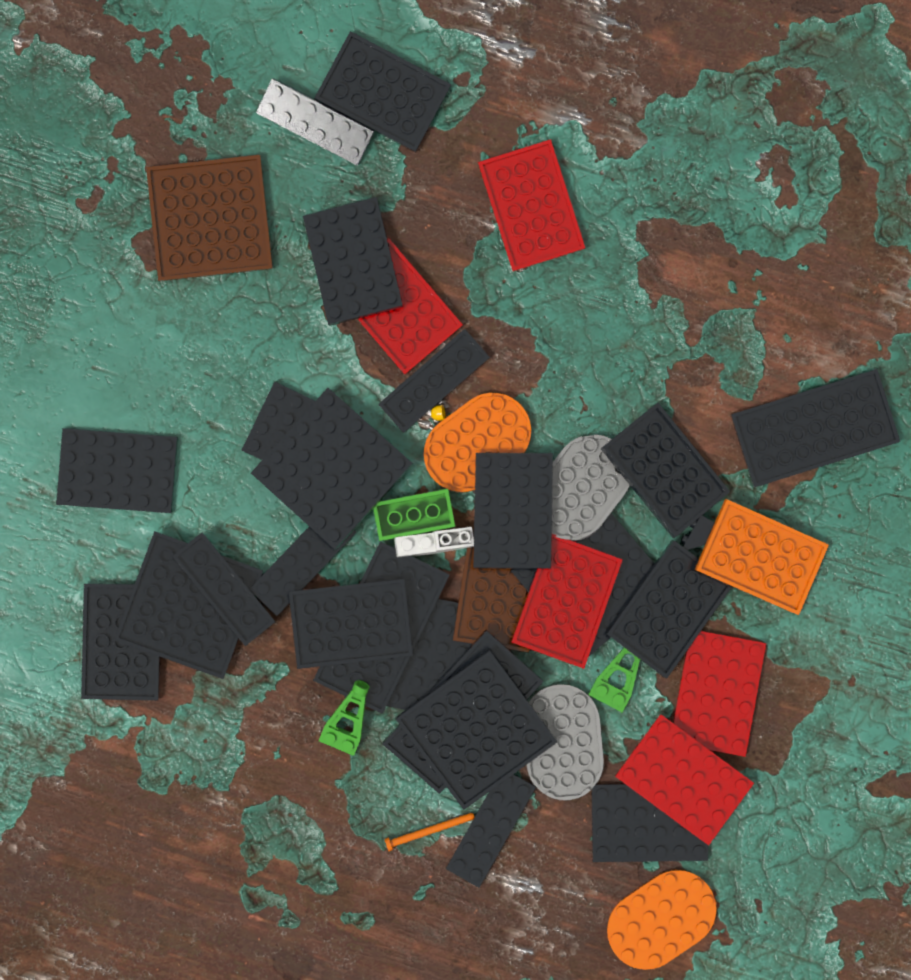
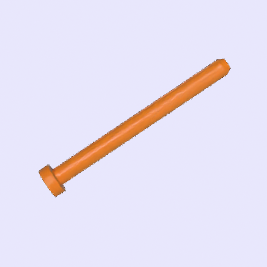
M468 813L391 840L389 837L385 838V843L388 851H392V847L473 820L475 817L473 813Z

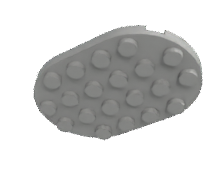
M602 435L578 437L568 443L553 461L552 534L557 535L556 537L578 541L591 536L603 525L627 493L630 485L601 450L612 439Z
M551 685L537 692L529 703L555 737L557 743L528 763L527 770L533 784L542 793L558 800H572L584 796L591 791L601 777L604 760L600 718L595 703L585 692L571 685Z

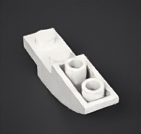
M472 527L394 538L397 557L421 556L474 547Z

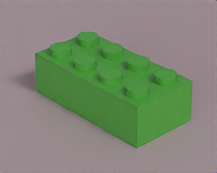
M448 489L381 501L373 508L379 541L455 527Z

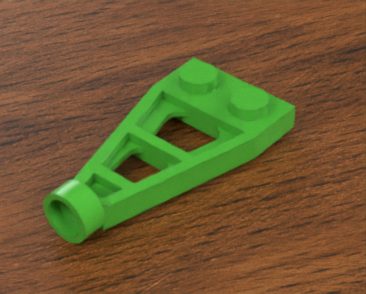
M625 648L600 673L588 694L622 713L632 695L640 659L634 656L631 669L627 670L620 666L619 663L625 654L633 655ZM616 670L626 674L625 686L622 689H618L608 683V678Z
M355 681L352 690L327 720L319 742L354 756L362 738L366 696L369 690V685L366 682ZM350 701L359 705L357 715L345 710ZM342 717L354 722L352 732L337 727V723Z

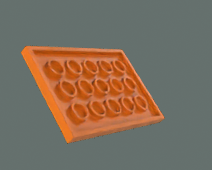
M725 499L695 570L799 615L829 545Z

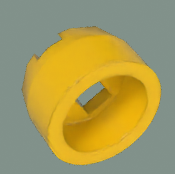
M443 405L432 408L431 417L434 420L441 421L446 418Z

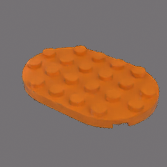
M485 393L474 397L437 424L428 435L424 447V461L428 473L436 483L450 491H474L476 453H524L531 437L529 417L521 404L507 395Z
M669 870L658 874L620 900L610 913L607 936L613 952L622 962L637 969L649 970L667 964L701 941L709 933L716 917L714 895L707 883L694 873L683 870Z

